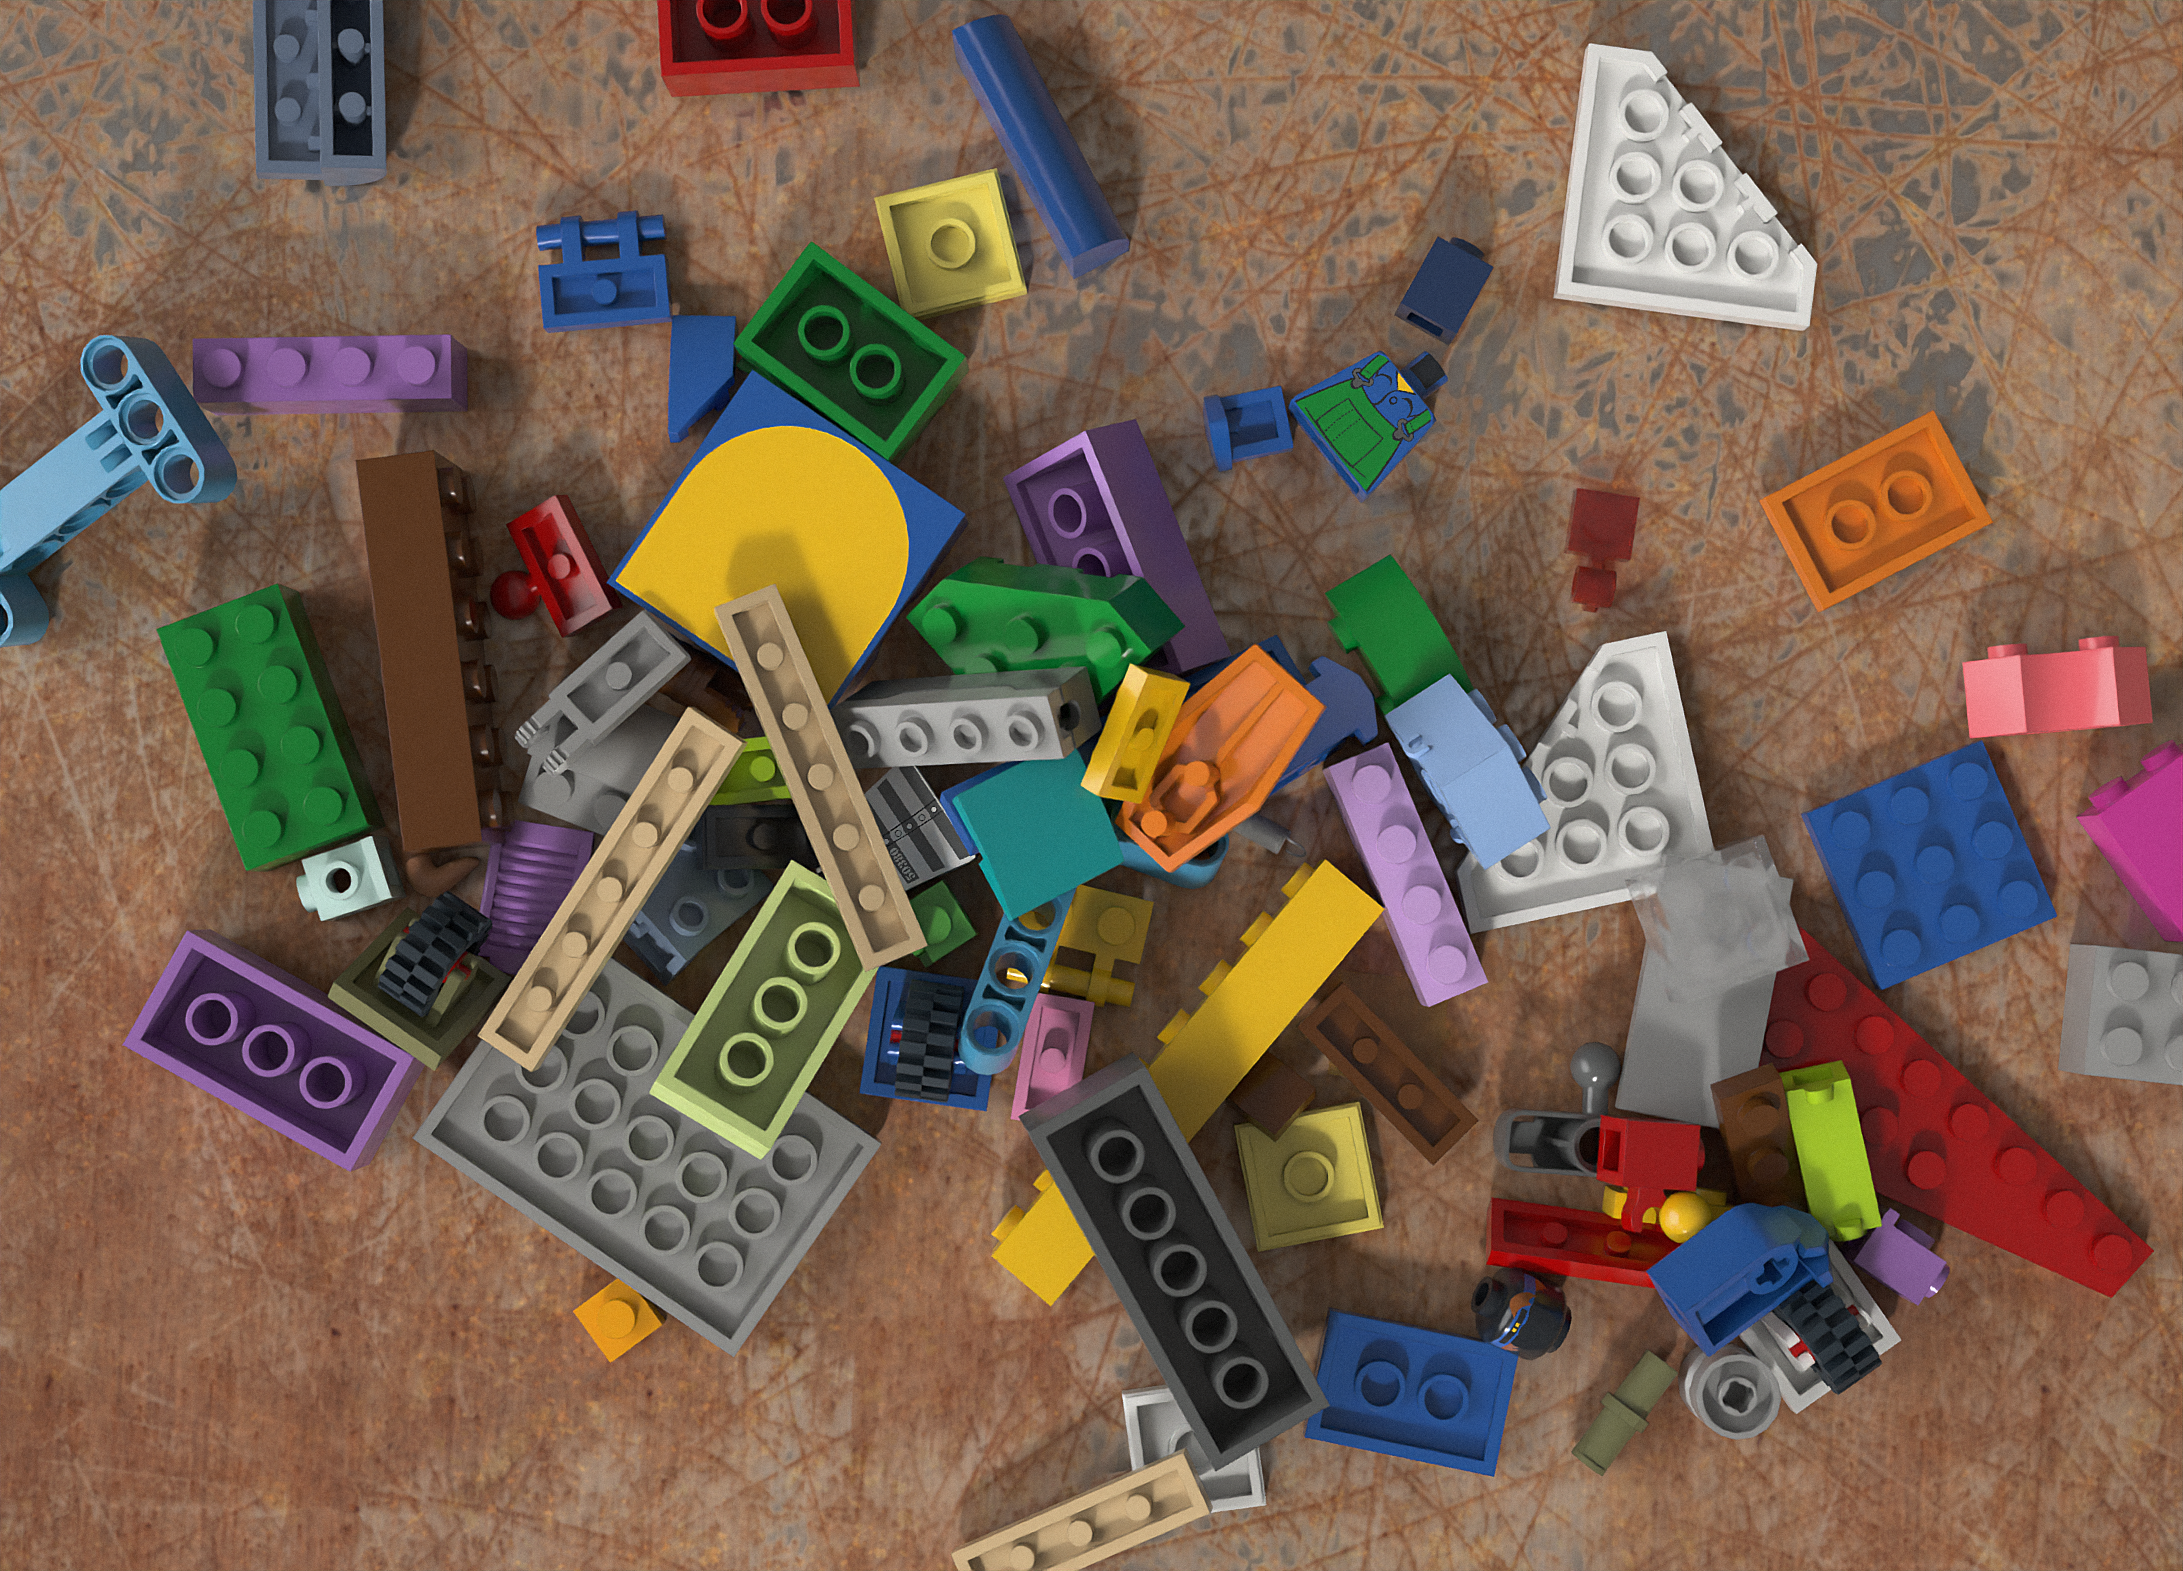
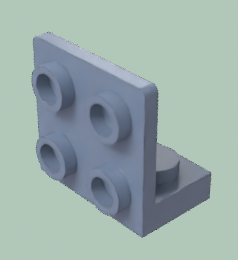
M695 825L622 939L662 984L667 986L688 967L703 948L768 896L773 890V883L760 869L696 870Z

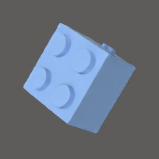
M1448 674L1384 715L1428 797L1451 825L1450 835L1453 841L1460 844L1464 843L1484 870L1551 828L1539 805L1548 798L1543 787L1527 766L1520 768L1518 762L1527 757L1523 747L1506 724L1497 729L1494 728L1492 724L1497 719L1484 697L1476 688L1466 694L1452 675Z

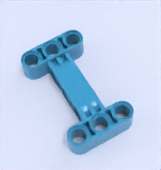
M100 335L90 340L84 347L80 358L81 373L103 410L0 490V648L30 645L39 641L47 631L49 625L48 608L27 573L148 480L163 499L172 503H217L226 499L234 490L237 481V468L232 456L163 350L149 339ZM124 354L128 360V370L125 377H123L121 372V360ZM159 408L163 414V426L160 432L155 422V416ZM193 462L196 463L199 470V479L196 486L193 485L190 478V469ZM4 609L6 610L8 615L7 628L3 619Z

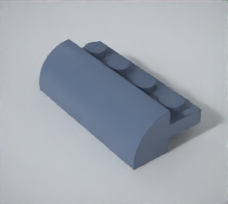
M253 0L255 157L257 178L324 180L325 186H349L370 183L385 177L387 174L383 0Z

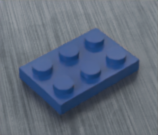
M1328 1307L1314 1377L1330 1406L1305 1420L1303 1435L1305 1438L1494 1477L1518 1356L1490 1345L1481 1338Z

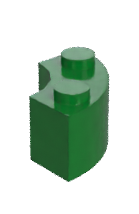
M1391 554L1325 592L1335 615L1333 619L1327 622L1328 628L1341 650L1346 655L1355 651L1381 694L1375 698V706L1391 732L1393 731L1384 715L1448 674L1452 675L1466 694L1474 690L1463 665L1439 623Z

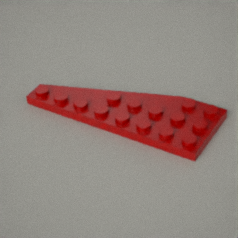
M1787 914L1759 1067L1772 1063L1778 1073L1842 1060L1850 1077L1876 1193L2112 1298L2154 1250Z

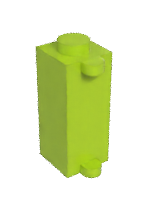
M1842 1060L1779 1073L1783 1081L1809 1214L1827 1230L1829 1239L1833 1241L1858 1239L1867 1233V1229L1881 1227L1880 1213L1852 1085Z

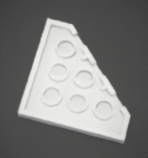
M1589 43L1584 53L1553 298L1799 331L1807 329L1810 326L1817 263L1802 243L1800 245L1796 244L1775 217L1778 214L1753 180L1747 173L1743 175L1720 146L1723 142L1692 102L1686 103L1665 76L1668 71L1653 52Z
M1666 631L1599 646L1521 768L1527 766L1533 772L1548 797L1539 805L1551 828L1486 870H1484L1468 849L1454 870L1466 930L1468 934L1655 895L1661 859L1664 854L1717 864Z

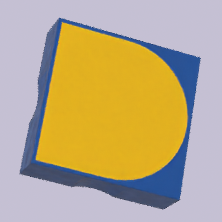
M752 370L606 583L737 672H739L714 614V607L776 584L832 717L830 709L845 701L846 698L854 693L877 659L881 645L892 624L920 596L969 523L964 512Z

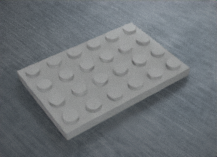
M611 956L538 1070L530 1072L482 1039L416 1132L413 1139L734 1357L874 1156L882 1141L806 1089L771 1150L760 1160L651 1095L649 1092L655 1080L696 1016V1013Z

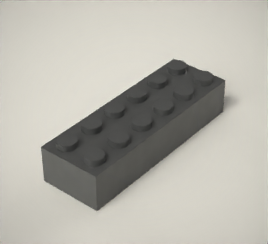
M1133 1052L1018 1116L1215 1472L1330 1406L1146 1066Z

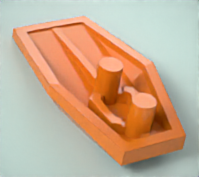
M1258 644L1252 645L1182 704L1141 804L1124 801L1114 823L1168 873L1174 872L1260 810L1327 706Z

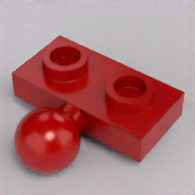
M568 494L554 495L506 524L529 573L521 570H509L500 574L494 580L490 588V601L492 607L500 616L509 620L526 619L537 610L542 597L561 637L566 638L576 636L624 608L615 589L606 583L609 577Z

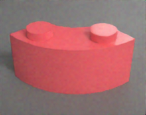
M2119 636L2079 639V651L2028 655L2027 644L1987 647L1988 659L1962 662L1969 738L2028 735L2153 723L2146 647H2120Z

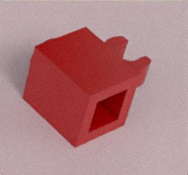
M1601 1115L1596 1180L1628 1187L1627 1199L1621 1212V1221L1625 1230L1642 1233L1643 1215L1649 1208L1653 1207L1656 1212L1655 1231L1664 1233L1659 1222V1212L1668 1198L1665 1196L1663 1189L1696 1191L1697 1175L1702 1171L1705 1160L1704 1144L1700 1138V1125L1670 1119Z

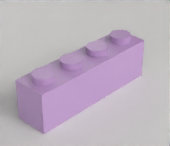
M1389 743L1322 770L1376 901L1385 909L1382 912L1383 918L1419 1004L1430 1007L1488 983Z

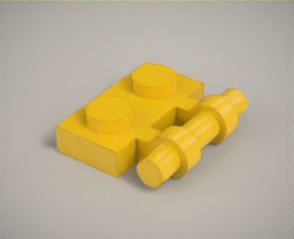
M1078 886L1038 993L1048 994L1049 989L1086 997V1001L1095 1002L1094 1006L1104 1008L1105 1002L1130 1008L1135 982L1111 977L1114 960L1120 959L1140 964L1154 902L1088 886ZM1030 911L1019 918V921L1025 927L1032 930H1042L1049 926L1044 915L1036 911ZM1059 945L1096 954L1092 972L1055 964ZM1013 968L1007 969L1006 979L1028 984L1027 978L1022 972Z

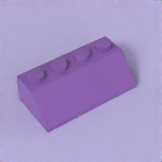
M1136 419L1085 430L1003 477L1037 564L1084 569V574L1110 578L1118 574L1143 577L1186 626L1143 667L1172 673L1183 678L1231 656ZM1117 691L1097 708L1098 711L1114 705Z

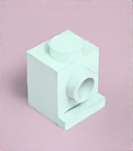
M382 836L366 837L358 842L303 859L302 863L306 874L298 876L296 879L297 890L304 908L309 913L318 910L321 921H335L406 897L388 838ZM341 868L347 870L351 876V885L343 893L338 892L333 877L335 872Z

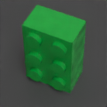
M812 241L733 343L742 358L791 393L808 408L896 467L969 372L967 358L964 354Z

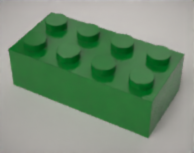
M277 583L156 629L246 871L269 872L386 827L297 590Z

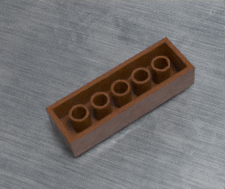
M434 450L356 460L403 851L439 853L507 843L505 831L515 827V810L510 791H502L499 766L507 764V746L502 728H494L491 703L499 701L500 692L495 666L493 664L486 665L483 640L491 639L492 626L487 603L485 601L478 602L475 577L483 576L484 561L479 540L477 538L470 539L468 514L476 512V496L472 479L469 475L463 476L460 467Z

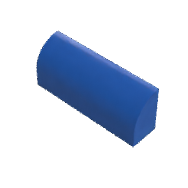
M1003 14L991 15L952 30L956 61L1073 280L1129 251V239L1010 17Z

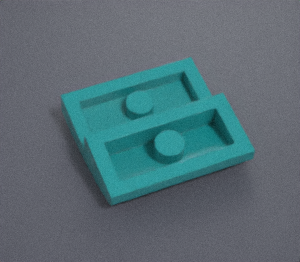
M1076 748L1064 759L1025 760L956 795L952 800L983 857L979 866L1009 921L1030 912L1125 861L1100 796L1080 786L1087 768Z

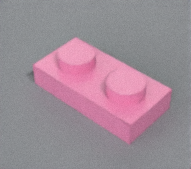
M1038 993L1025 1029L1011 1119L1020 1121L1018 1116L1082 1081L1095 1002Z

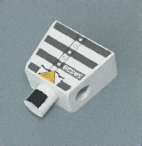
M918 766L892 767L864 794L905 892L963 867L978 858L976 854L970 857L940 804V799ZM821 866L816 869L818 875L826 880Z

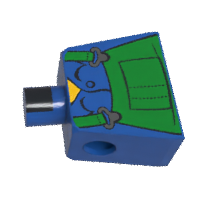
M1380 350L1299 393L1291 399L1287 411L1359 502L1362 503L1370 497L1437 421L1423 400L1444 385L1448 378L1440 364L1427 351L1421 353L1399 371L1388 356Z

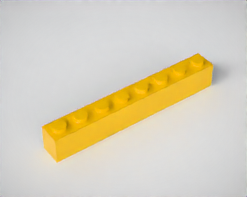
M1326 859L1320 860L1314 868L1305 861L1297 868L1280 889L1289 897L1273 917L1263 910L1239 938L1247 946L1246 949L1231 966L1221 959L1198 987L1206 996L1190 1015L1180 1008L1157 1035V1038L1165 1045L1148 1064L1139 1057V1060L1146 1066L1187 1144L1385 910ZM1045 1167L1032 1184L1041 1191L1025 1211L1015 1204L992 1231L991 1234L999 1240L993 1248L992 1257L1047 1304L1052 1306L1094 1256V1253Z

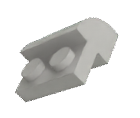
M567 675V676L560 682V684H561L568 676H570V675ZM642 704L597 746L594 747L591 744L583 756L570 765L563 773L559 774V776L553 778L542 768V764L555 747L577 730L572 722L563 715L558 724L540 742L528 748L527 754L532 755L518 802L606 836L681 718Z

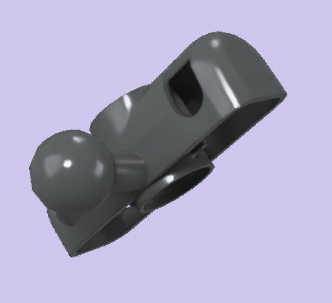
M1588 1042L1580 1046L1572 1057L1570 1070L1572 1078L1582 1088V1112L1512 1108L1500 1114L1495 1122L1493 1131V1150L1500 1164L1519 1172L1597 1176L1598 1148L1593 1156L1584 1160L1579 1152V1142L1584 1132L1590 1128H1595L1599 1138L1601 1115H1609L1608 1089L1616 1083L1622 1068L1619 1055L1611 1046L1600 1042ZM1520 1115L1535 1116L1533 1122L1513 1120ZM1509 1153L1531 1154L1534 1167L1512 1164L1509 1159Z

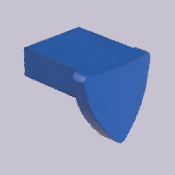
M1281 386L1219 398L1217 394L1204 397L1203 418L1206 438L1212 459L1219 472L1231 470L1232 463L1293 450L1294 446Z

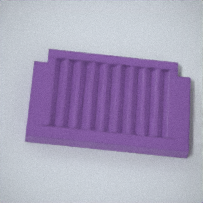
M515 820V827L511 829V832L505 831L507 843L490 845L479 912L492 920L493 926L488 932L489 936L486 942L479 948L481 950L478 954L479 956L490 957L489 963L503 973L517 975L592 858L595 832Z

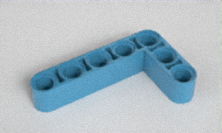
M1100 797L1125 860L1120 865L1188 889L1201 888L1213 881L1228 852V833L1206 848L1210 856L1209 859L1202 861L1191 859L1174 872L1168 873L1114 823L1124 801ZM1077 887L1031 910L1044 915L1047 919L1049 926L1045 929H1029L1018 918L1009 921L1004 912L965 1015L959 1036L958 1051L960 1059L972 1071L984 1075L1000 1073L1009 1067L1014 1059ZM1005 968L1017 969L1027 978L1028 984L1018 989L1007 988L999 982L996 972ZM979 1027H995L1003 1033L1007 1043L995 1049L986 1048L978 1043L974 1038L973 1032Z

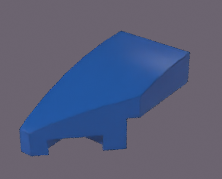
M672 316L668 393V435L670 443H680L689 436V427L713 408L719 412L730 403L728 389L735 384L737 349L733 344L738 338L736 316Z

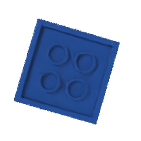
M1982 740L1964 745L1801 814L1873 986L1877 990L1886 989L2057 917Z

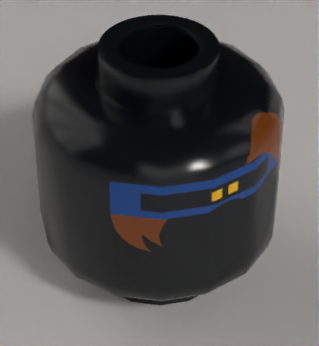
M1504 1267L1498 1270L1492 1278L1489 1276L1484 1277L1477 1285L1471 1300V1309L1476 1313V1330L1480 1338L1484 1342L1514 1354L1521 1359L1532 1361L1545 1355V1353L1556 1351L1564 1342L1571 1326V1309L1567 1306L1566 1295L1561 1286L1523 1268Z

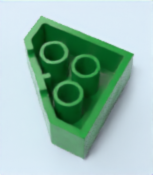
M986 556L976 558L944 578L906 616L956 675L1087 666L1097 708L1119 689L1130 664L1143 667L1186 627L1143 577L1118 574L1113 578L1084 574V569L1039 563L1033 567L1004 564V559ZM1063 704L1061 706L1063 718L1070 717L1068 704Z

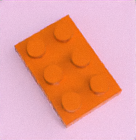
M1934 410L1759 500L1817 612L1828 609L1993 523Z

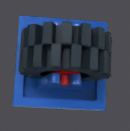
M880 966L876 975L859 1093L987 1111L992 1075L978 1074L967 1068L960 1059L958 1051L959 1036L964 1018L979 979ZM984 1026L979 1027L973 1032L974 1038L979 1044L986 1048H996L998 1029Z

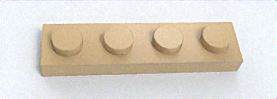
M1184 1448L960 1545L952 1551L951 1556L958 1571H1077L1211 1513L1213 1506L1187 1448Z

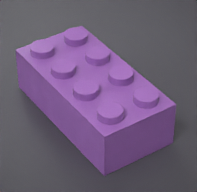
M211 929L186 931L123 1043L124 1046L350 1172L371 1163L425 1066L418 1059L329 999L328 994Z

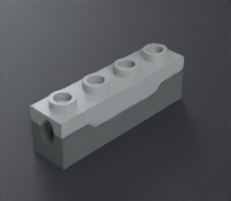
M1087 666L871 681L846 698L845 701L830 709L834 724L853 769L1064 759L1074 751V748H1078L1102 728ZM1067 703L1070 709V717L1063 718L1061 706Z

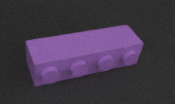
M451 334L193 339V398L198 406L214 415L468 411L467 348Z

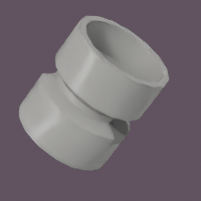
M1729 1342L1709 1358L1698 1346L1691 1350L1681 1363L1678 1386L1682 1400L1688 1410L1720 1436L1735 1440L1752 1438L1766 1430L1776 1418L1781 1402L1779 1382L1768 1366L1737 1344Z

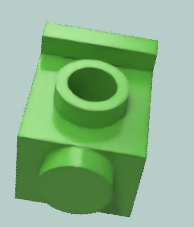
M941 880L909 901L928 945L913 952L916 958H920L925 968L980 934L946 880Z

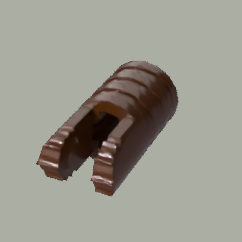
M669 633L690 655L691 661L657 692L669 697L672 701L684 706L686 709L688 707L697 708L734 734L740 733L746 725L745 712L743 711L748 710L751 712L754 709L740 674Z

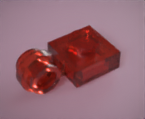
M1576 488L1573 491L1564 553L1589 557L1587 567L1577 565L1571 586L1570 601L1571 603L1581 604L1582 611L1596 613L1599 607L1610 609L1614 599L1617 574L1616 571L1606 570L1605 560L1623 563L1631 560L1640 497Z

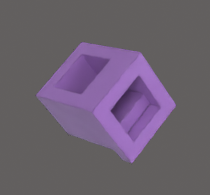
M1877 1203L1882 1226L1867 1229V1233L1858 1239L1845 1241L1839 1251L1847 1261L1900 1297L1919 1305L1924 1296L1930 1298L1939 1291L1949 1275L1950 1267L1946 1265V1261L1929 1250L1935 1242L1932 1237L1904 1219H1901L1897 1226L1894 1227L1893 1225L1900 1214L1890 1207Z

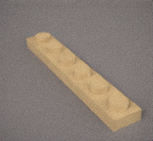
M776 584L714 607V614L864 971L868 972L928 946Z
M688 707L483 1026L478 1037L530 1072L540 1068L748 744L747 741L697 708Z

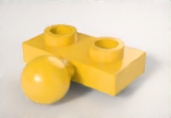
M1605 1186L1602 1211L1612 1218L1621 1219L1622 1208L1627 1199L1628 1187ZM1696 1187V1191H1681L1672 1195L1665 1194L1668 1199L1665 1201L1662 1209H1660L1659 1222L1663 1232L1671 1240L1683 1244L1723 1213L1735 1207V1205L1726 1203L1727 1192ZM1651 1207L1644 1213L1643 1222L1655 1224L1656 1212Z

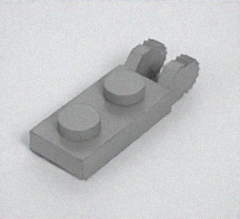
M646 609L642 610L549 693L548 697L550 700L521 725L514 738L523 748L527 749L533 744L540 742L565 715L577 730L555 747L542 764V768L551 777L559 776V774L563 773L570 765L583 756L591 744L594 747L597 746L691 661L690 655Z

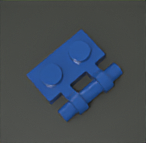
M638 210L618 212L617 219L583 221L581 215L561 217L560 224L539 225L536 227L539 250L562 249L563 263L538 265L543 329L547 333L672 322L673 308L668 258L665 254L643 256L642 254L643 242L667 239L664 214L640 216ZM619 244L620 258L586 261V247Z

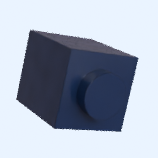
M1438 236L1394 316L1439 341L1450 345L1494 267L1482 261L1485 257L1484 253L1473 244L1456 237H1452L1448 242Z

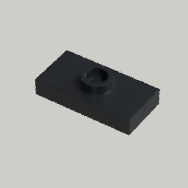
M795 804L708 805L696 823V870L786 869L791 860L806 869L820 867Z

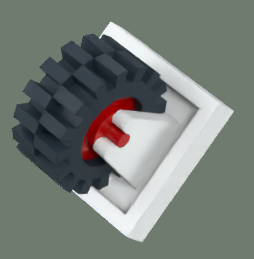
M1830 1239L1829 1256L1834 1282L1822 1288L1813 1279L1739 1335L1751 1354L1771 1369L1779 1382L1781 1397L1796 1414L1830 1390L1838 1395L1881 1366L1880 1355L1901 1341L1899 1335Z

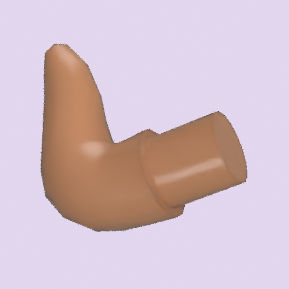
M402 836L393 841L402 861L400 867L413 889L425 897L437 898L440 894L443 895L445 891H449L479 865V860L476 857L465 856L452 860L440 867H435L429 853L404 852Z

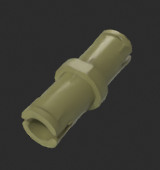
M1646 1349L1614 1395L1607 1392L1600 1402L1605 1407L1571 1453L1603 1477L1635 1432L1638 1431L1641 1434L1649 1425V1422L1645 1420L1678 1375V1372Z

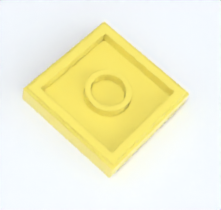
M997 168L874 198L900 306L918 321L1027 294Z
M1358 1100L1304 1110L1276 1143L1249 1121L1233 1124L1258 1252L1384 1228L1360 1102Z

